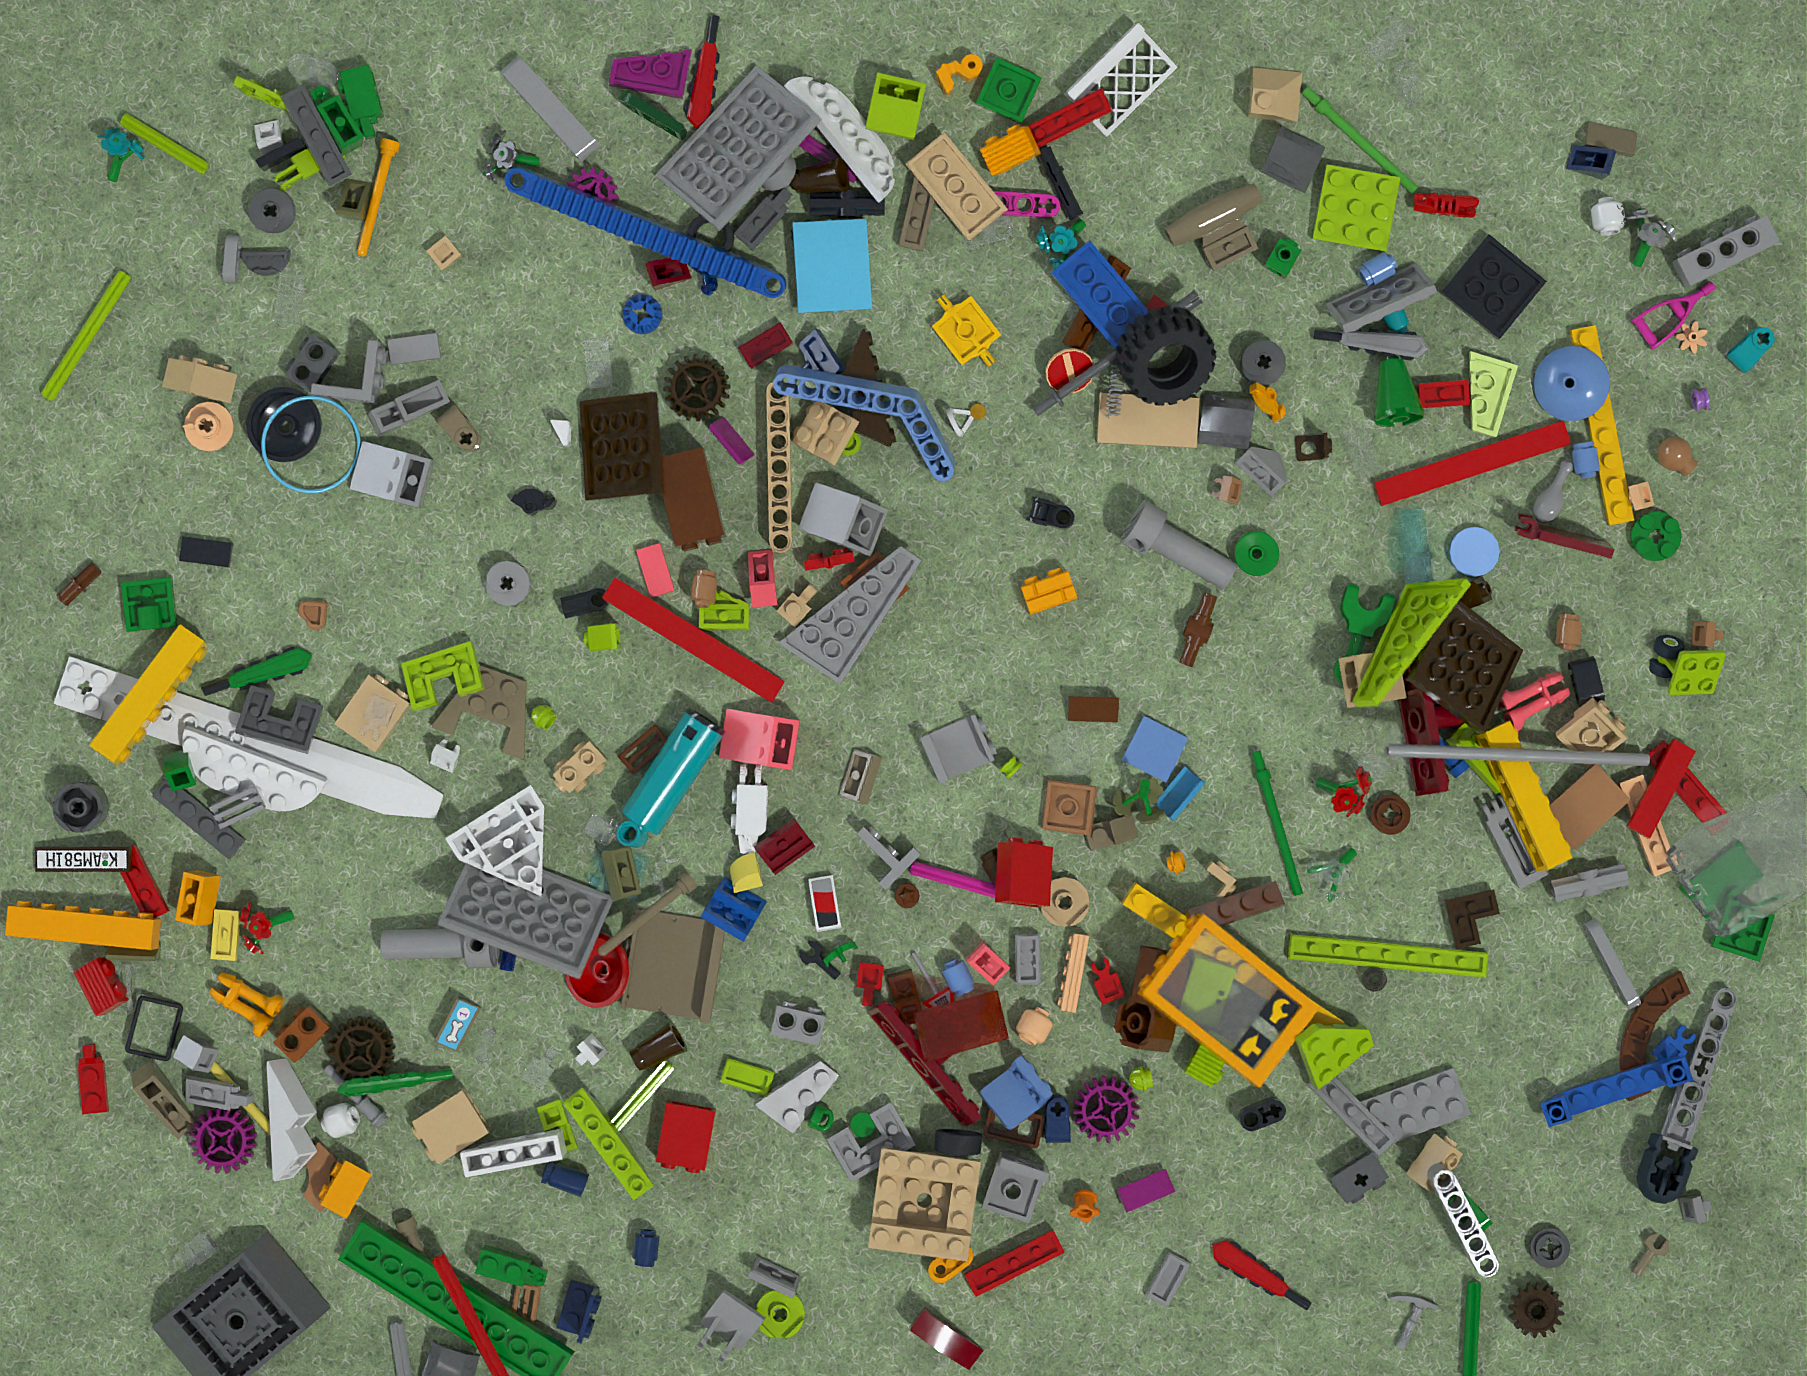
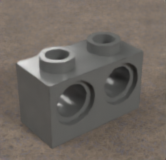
M313 334L310 338L306 337L299 346L301 352L296 359L292 358L285 368L287 371L285 377L310 393L312 384H321L341 354ZM321 346L323 348L322 357L314 359L312 357L313 349ZM303 367H308L310 371L309 377L305 380H300L298 376L299 370Z

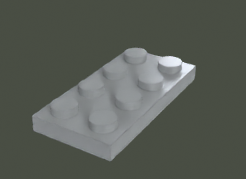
M1415 263L1395 272L1394 275L1375 286L1371 284L1370 286L1359 288L1326 303L1330 315L1346 334L1356 331L1361 326L1370 322L1378 321L1392 312L1403 310L1412 303L1425 300L1430 295L1437 293L1434 283L1419 265Z
M1454 1067L1360 1100L1371 1114L1397 1139L1395 1142L1471 1115Z

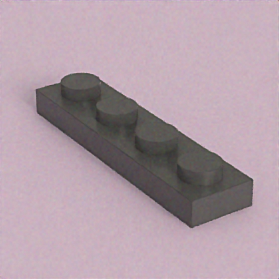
M302 84L281 95L280 98L328 186L352 175L304 85Z
M167 779L152 796L227 859H231L246 841L230 826L220 829L218 820L214 818V813L185 789L172 792Z

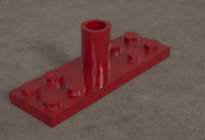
M1417 654L1402 674L1406 698L1398 699L1405 741L1408 745L1441 746L1438 729L1459 726L1463 722L1440 704L1433 705V699L1407 680L1418 656ZM1409 757L1416 796L1449 791V777L1445 770L1444 758Z
M881 1002L866 1012L962 1127L973 1124L982 1117L978 1113L979 1107L971 1099L967 1100L962 1094L963 1088L955 1080L951 1081L940 1067L965 1045L963 1038L953 1027H946L923 1047L915 1038L913 1028L907 1022L903 1023L897 1016L899 1014L897 1009L891 1003Z

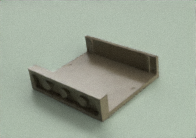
M637 909L636 914L632 913L630 922L644 912L645 909ZM658 912L633 933L632 938L627 939L625 952L630 953L628 961L629 979L623 994L617 1000V1002H622L621 1009L627 1007L700 1019V1022L710 1023L725 931L705 919Z

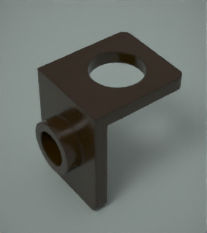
M1327 433L1297 436L1295 438L1297 461L1324 460L1329 458V453H1332V440L1328 438ZM1305 441H1311L1315 444L1316 450L1314 454L1309 456L1303 454L1301 446Z

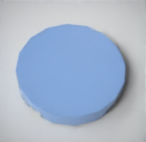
M1478 527L1466 528L1457 533L1449 547L1450 562L1454 568L1460 573L1471 577L1485 575L1491 571L1498 562L1500 553L1498 542L1493 534Z

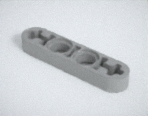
M1596 918L1585 923L1584 927L1625 1005L1630 1010L1641 1004L1638 994L1600 923Z

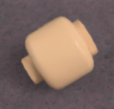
M1036 1007L1035 1010H1025L1016 1026V1031L1019 1033L1018 1038L1031 1046L1044 1043L1053 1027L1052 1021L1048 1018L1049 1013L1039 1007Z

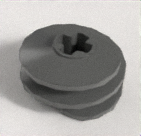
M267 188L260 190L253 196L249 203L248 213L251 222L257 229L267 233H280L287 230L293 224L296 216V207L292 198L286 192L280 189ZM268 206L277 207V210H275L276 216L267 214L270 211Z
M1258 340L1251 343L1244 350L1240 362L1241 373L1245 379L1252 384L1257 382L1263 386L1277 381L1283 374L1286 366L1283 350L1276 343L1269 340ZM1259 357L1268 359L1267 369H1264L1263 366L1260 368L1257 365L1260 361Z

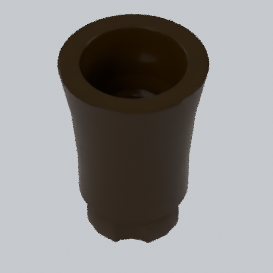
M841 157L815 165L803 166L800 169H796L792 184L798 194L846 192L849 187L848 167Z
M669 1021L659 1031L638 1043L629 1053L635 1066L641 1071L648 1067L651 1068L673 1056L687 1052V1046L677 1027Z

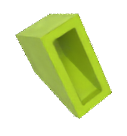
M619 624L588 626V632H584V645L589 647V652L621 649Z

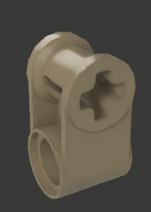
M456 404L436 419L438 425L451 437L459 448L468 452L479 448L481 444L479 433ZM466 434L472 436L470 438L472 441L470 445L464 443L466 441L464 438Z

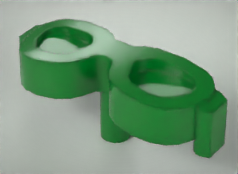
M855 942L845 943L829 952L822 961L828 967V963L839 956L842 963L847 960L843 952L851 948L858 949Z

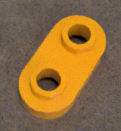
M969 1247L968 1261L935 1257L928 1266L930 1278L937 1283H945L970 1265L973 1260L972 1248ZM938 1265H943L945 1267V1271L943 1273H938L936 1271V1267Z

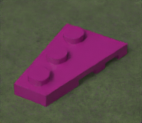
M692 49L683 50V52L660 53V55L644 57L642 55L613 59L609 86L683 99Z

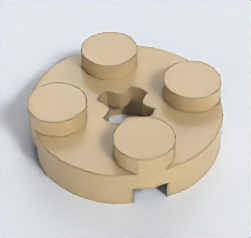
M1068 877L1055 878L1051 880L1050 906L1041 907V911L1044 917L1054 925L1063 927L1076 925L1088 913V892L1076 879ZM1060 896H1070L1069 903L1071 906L1069 908L1065 906L1060 908L1058 906L1060 903L1058 898Z

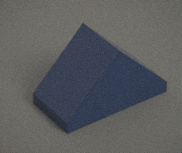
M1573 145L1566 169L1603 180L1610 174L1616 150Z

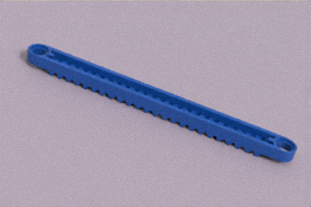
M517 166L510 169L505 175V186L515 194L528 198L542 206H547L551 210H557L561 214H567L578 221H584L598 229H603L607 233H613L617 237H623L634 244L650 248L652 251L669 256L673 260H679L690 267L706 271L708 274L725 279L727 282L735 283L746 290H752L770 298H777L786 289V278L778 271L532 170ZM514 173H520L524 177L523 186H515L512 183L511 177ZM770 278L779 280L780 289L771 291L767 287V280Z

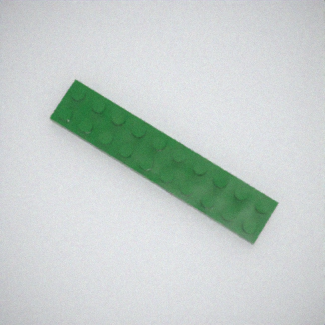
M363 1218L338 1260L477 1348L440 1279L432 1260ZM457 1277L503 1365L521 1376H559L575 1352L574 1350Z

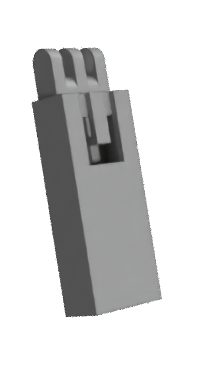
M1499 795L1498 798L1502 804L1501 806H1498L1494 798L1489 800L1493 810L1490 811L1486 803L1480 806L1487 818L1484 822L1517 887L1521 889L1543 878L1548 873L1546 870L1536 871L1502 795ZM1509 819L1515 834L1506 838L1503 832L1509 830L1505 820Z

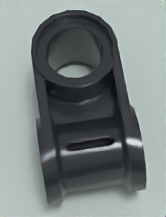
M1032 496L1033 504L1029 516L1025 519L1026 521L1061 530L1069 529L1073 525L1075 516L1069 507ZM1042 506L1040 515L1037 517L1039 507ZM1066 511L1070 514L1071 520L1068 524L1061 525L1057 522L1056 516L1059 512Z

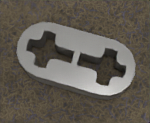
M226 236L223 260L224 282H238L241 259L240 251L242 247L241 236Z

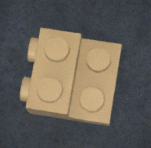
M815 401L814 404L807 407L806 418L802 425L795 428L792 443L835 466L859 421L824 402Z
M1593 697L1573 712L1574 718L1555 732L1556 737L1570 751L1611 752L1628 739L1625 731L1627 726L1619 716L1613 718L1609 714L1611 710L1603 700L1597 702ZM1584 764V765L1589 769V768L1592 767L1594 764Z

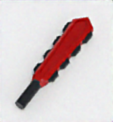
M710 15L706 42L702 45V49L697 52L696 59L699 61V64L694 67L693 77L695 82L690 85L689 94L691 95V100L686 103L685 108L688 121L696 129L714 112V106L711 103L715 98L716 88L713 84L718 77L715 65L719 63L720 59L716 46L720 17L716 15Z
M1224 1240L1212 1244L1214 1260L1217 1261L1218 1266L1225 1270L1232 1269L1234 1275L1241 1279L1248 1278L1250 1284L1257 1288L1264 1287L1265 1292L1271 1296L1286 1297L1307 1311L1312 1302L1290 1289L1287 1283L1284 1282V1277L1278 1272H1270V1267L1264 1262L1258 1263L1256 1257L1250 1252L1244 1253L1241 1250V1246L1236 1242Z

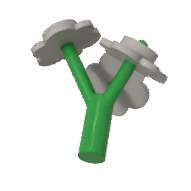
M1638 208L1637 211H1632L1633 216L1627 217V220L1638 219L1641 245L1632 264L1642 267L1650 247L1654 245L1663 246L1666 242V236L1673 242L1677 240L1673 236L1676 231L1672 224L1670 225L1667 221L1663 223L1661 220L1650 225L1644 224L1643 218L1653 217L1655 214H1648V210Z

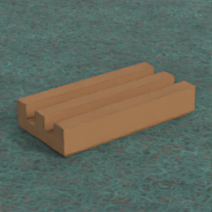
M525 1284L523 1287L516 1286L512 1312L517 1314L521 1288L525 1289L521 1317L525 1320L530 1291L535 1290L530 1323L535 1326L541 1286Z

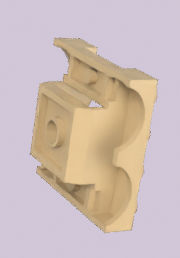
M882 1146L868 1248L968 1261L981 1159H961L932 1152H910ZM927 1193L931 1196L932 1201L928 1206L923 1207L918 1204L917 1198L920 1194Z

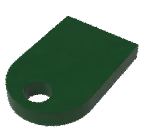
M624 90L620 91L616 100L623 106L679 140H684L687 135L684 124L635 95Z

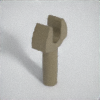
M1656 1232L1647 1235L1643 1239L1646 1251L1632 1270L1639 1277L1654 1256H1665L1669 1250V1241L1666 1239L1661 1243L1660 1247L1655 1248L1653 1246L1654 1241L1658 1237Z

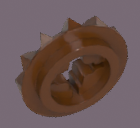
M1386 795L1378 798L1374 803L1370 817L1373 826L1378 831L1387 835H1394L1402 832L1408 826L1411 812L1408 804L1402 798L1395 795ZM1389 804L1392 811L1401 813V815L1393 817L1392 826H1390L1388 818L1380 817L1381 814L1388 812Z

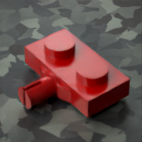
M847 548L833 550V556L823 557V553L808 555L809 560L804 561L805 571L824 567L831 569L835 565L855 562L853 552L848 553Z

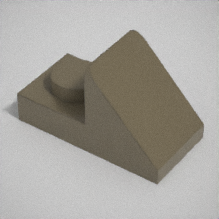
M1133 815L1093 824L1092 836L1086 835L1090 851L1114 844L1118 845L1138 838Z

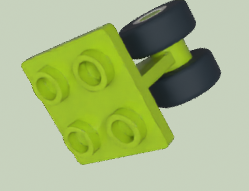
M1660 635L1656 638L1653 649L1659 656L1658 659H1650L1649 669L1652 674L1658 677L1671 678L1667 691L1670 695L1714 693L1726 657L1724 650L1684 651L1685 644L1675 636Z

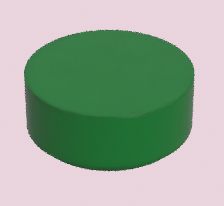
M861 1111L852 1117L850 1127L856 1136L867 1137L873 1133L875 1123L870 1113Z

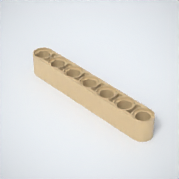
M772 381L766 391L769 543L775 552L782 554L789 551L792 547L790 396L784 395L781 399L773 398L771 396V391L774 388ZM776 411L785 413V420L781 424H775L771 419ZM776 436H783L786 439V444L781 449H776L772 446V440ZM780 460L786 463V470L782 474H776L773 471L772 467L776 461ZM782 485L786 487L787 494L784 498L777 499L773 496V490L776 486ZM779 510L785 511L788 516L783 524H777L773 518L775 512ZM778 535H784L788 539V544L783 549H778L774 545V539Z

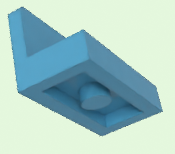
M1184 766L1165 788L1162 796L1158 797V802L1153 805L1163 809L1165 815L1174 821L1204 786L1205 782Z

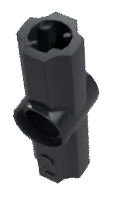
M858 191L810 193V216H836L837 218H847V216L848 218L885 216V198L878 203L871 193H858Z

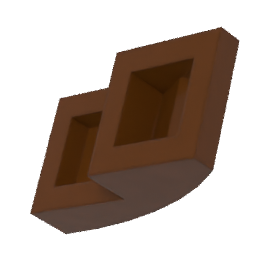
M912 969L889 974L888 979L900 1020L903 1023L907 1022L909 1025L925 1021Z

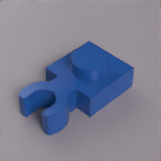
M1681 1024L1676 1028L1675 1037L1672 1038L1667 1034L1651 1054L1657 1059L1685 1056L1688 1051L1683 1046L1692 1043L1696 1035L1691 1033L1687 1038H1683L1682 1032L1686 1029V1026Z

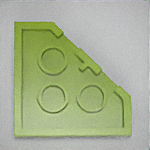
M1313 1023L1295 1038L1311 1084L1317 1090L1328 1084L1335 1076L1348 1068L1355 1060L1374 1046L1369 1029L1359 1024H1356L1355 1027H1348L1346 1024L1324 1026L1321 1023Z

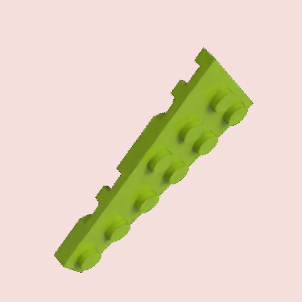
M1466 578L1405 584L1353 699L1357 707H1371L1380 704L1471 584Z

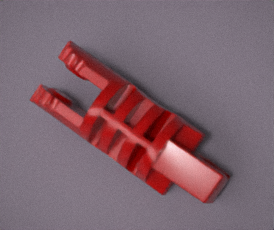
M1436 192L1415 193L1413 210L1431 215L1438 213L1439 216H1450L1452 214L1453 217L1474 218L1479 198L1458 194L1452 196V194L1445 193L1438 195Z

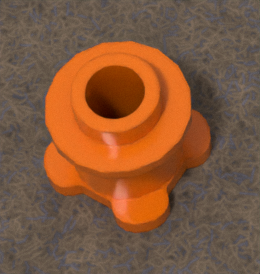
M1089 1189L1077 1191L1073 1195L1075 1208L1070 1209V1215L1081 1219L1082 1222H1090L1091 1218L1099 1216L1100 1209L1095 1207L1098 1200L1097 1195Z

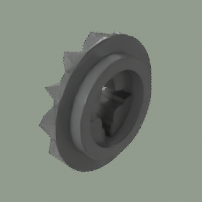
M1545 1228L1536 1232L1533 1239L1530 1240V1253L1534 1261L1542 1267H1558L1569 1256V1241L1565 1234L1556 1228ZM1547 1238L1551 1244L1557 1245L1556 1248L1552 1249V1258L1546 1250H1542L1543 1247L1547 1246Z

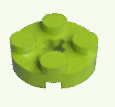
M774 1289L769 1290L762 1295L756 1307V1311L766 1317L759 1326V1329L770 1338H790L803 1325L805 1309L801 1298L796 1293L791 1298ZM784 1308L786 1310L784 1313L786 1318L782 1319L780 1317L776 1319L774 1317L776 1314L774 1309Z

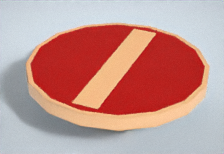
M1076 348L1064 349L1056 353L1049 360L1046 367V379L1050 387L1058 391L1093 366L1094 363L1090 355L1083 350ZM1092 379L1084 383L1082 386L1077 388L1072 393H1076L1084 389L1091 382Z

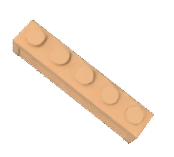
M1073 933V936H1069L1068 945H1071V948L1066 953L1068 965L1064 966L1063 975L1065 976V982H1061L1060 991H1063L1062 997H1059L1057 1005L1060 1006L1062 1011L1076 1013L1089 935Z

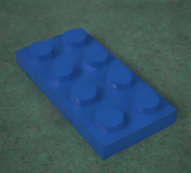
M1088 241L1051 272L1115 350L1117 346H1120L1118 340L1121 334L1126 333L1125 328L1128 324H1133L1136 321L1135 318L1140 314L1142 316L1148 314V309L1091 241Z

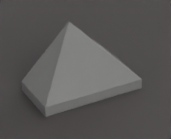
M1250 447L1236 461V464L1271 497L1287 482L1281 455L1277 451Z

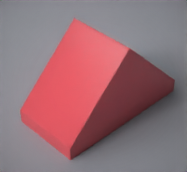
M984 941L966 958V961L992 985L1010 969Z

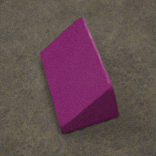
M722 417L709 425L711 432L739 466L744 465L755 455L726 418Z

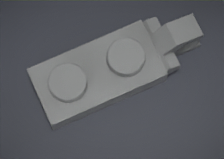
M188 1076L185 1081V1102L230 1111L232 1108L238 1109L240 1106L247 1107L250 1103L254 1102V1092L240 1090V1086L233 1083L195 1076Z

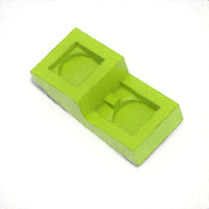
M561 1099L537 1107L544 1131L562 1128L567 1152L578 1149L576 1138Z

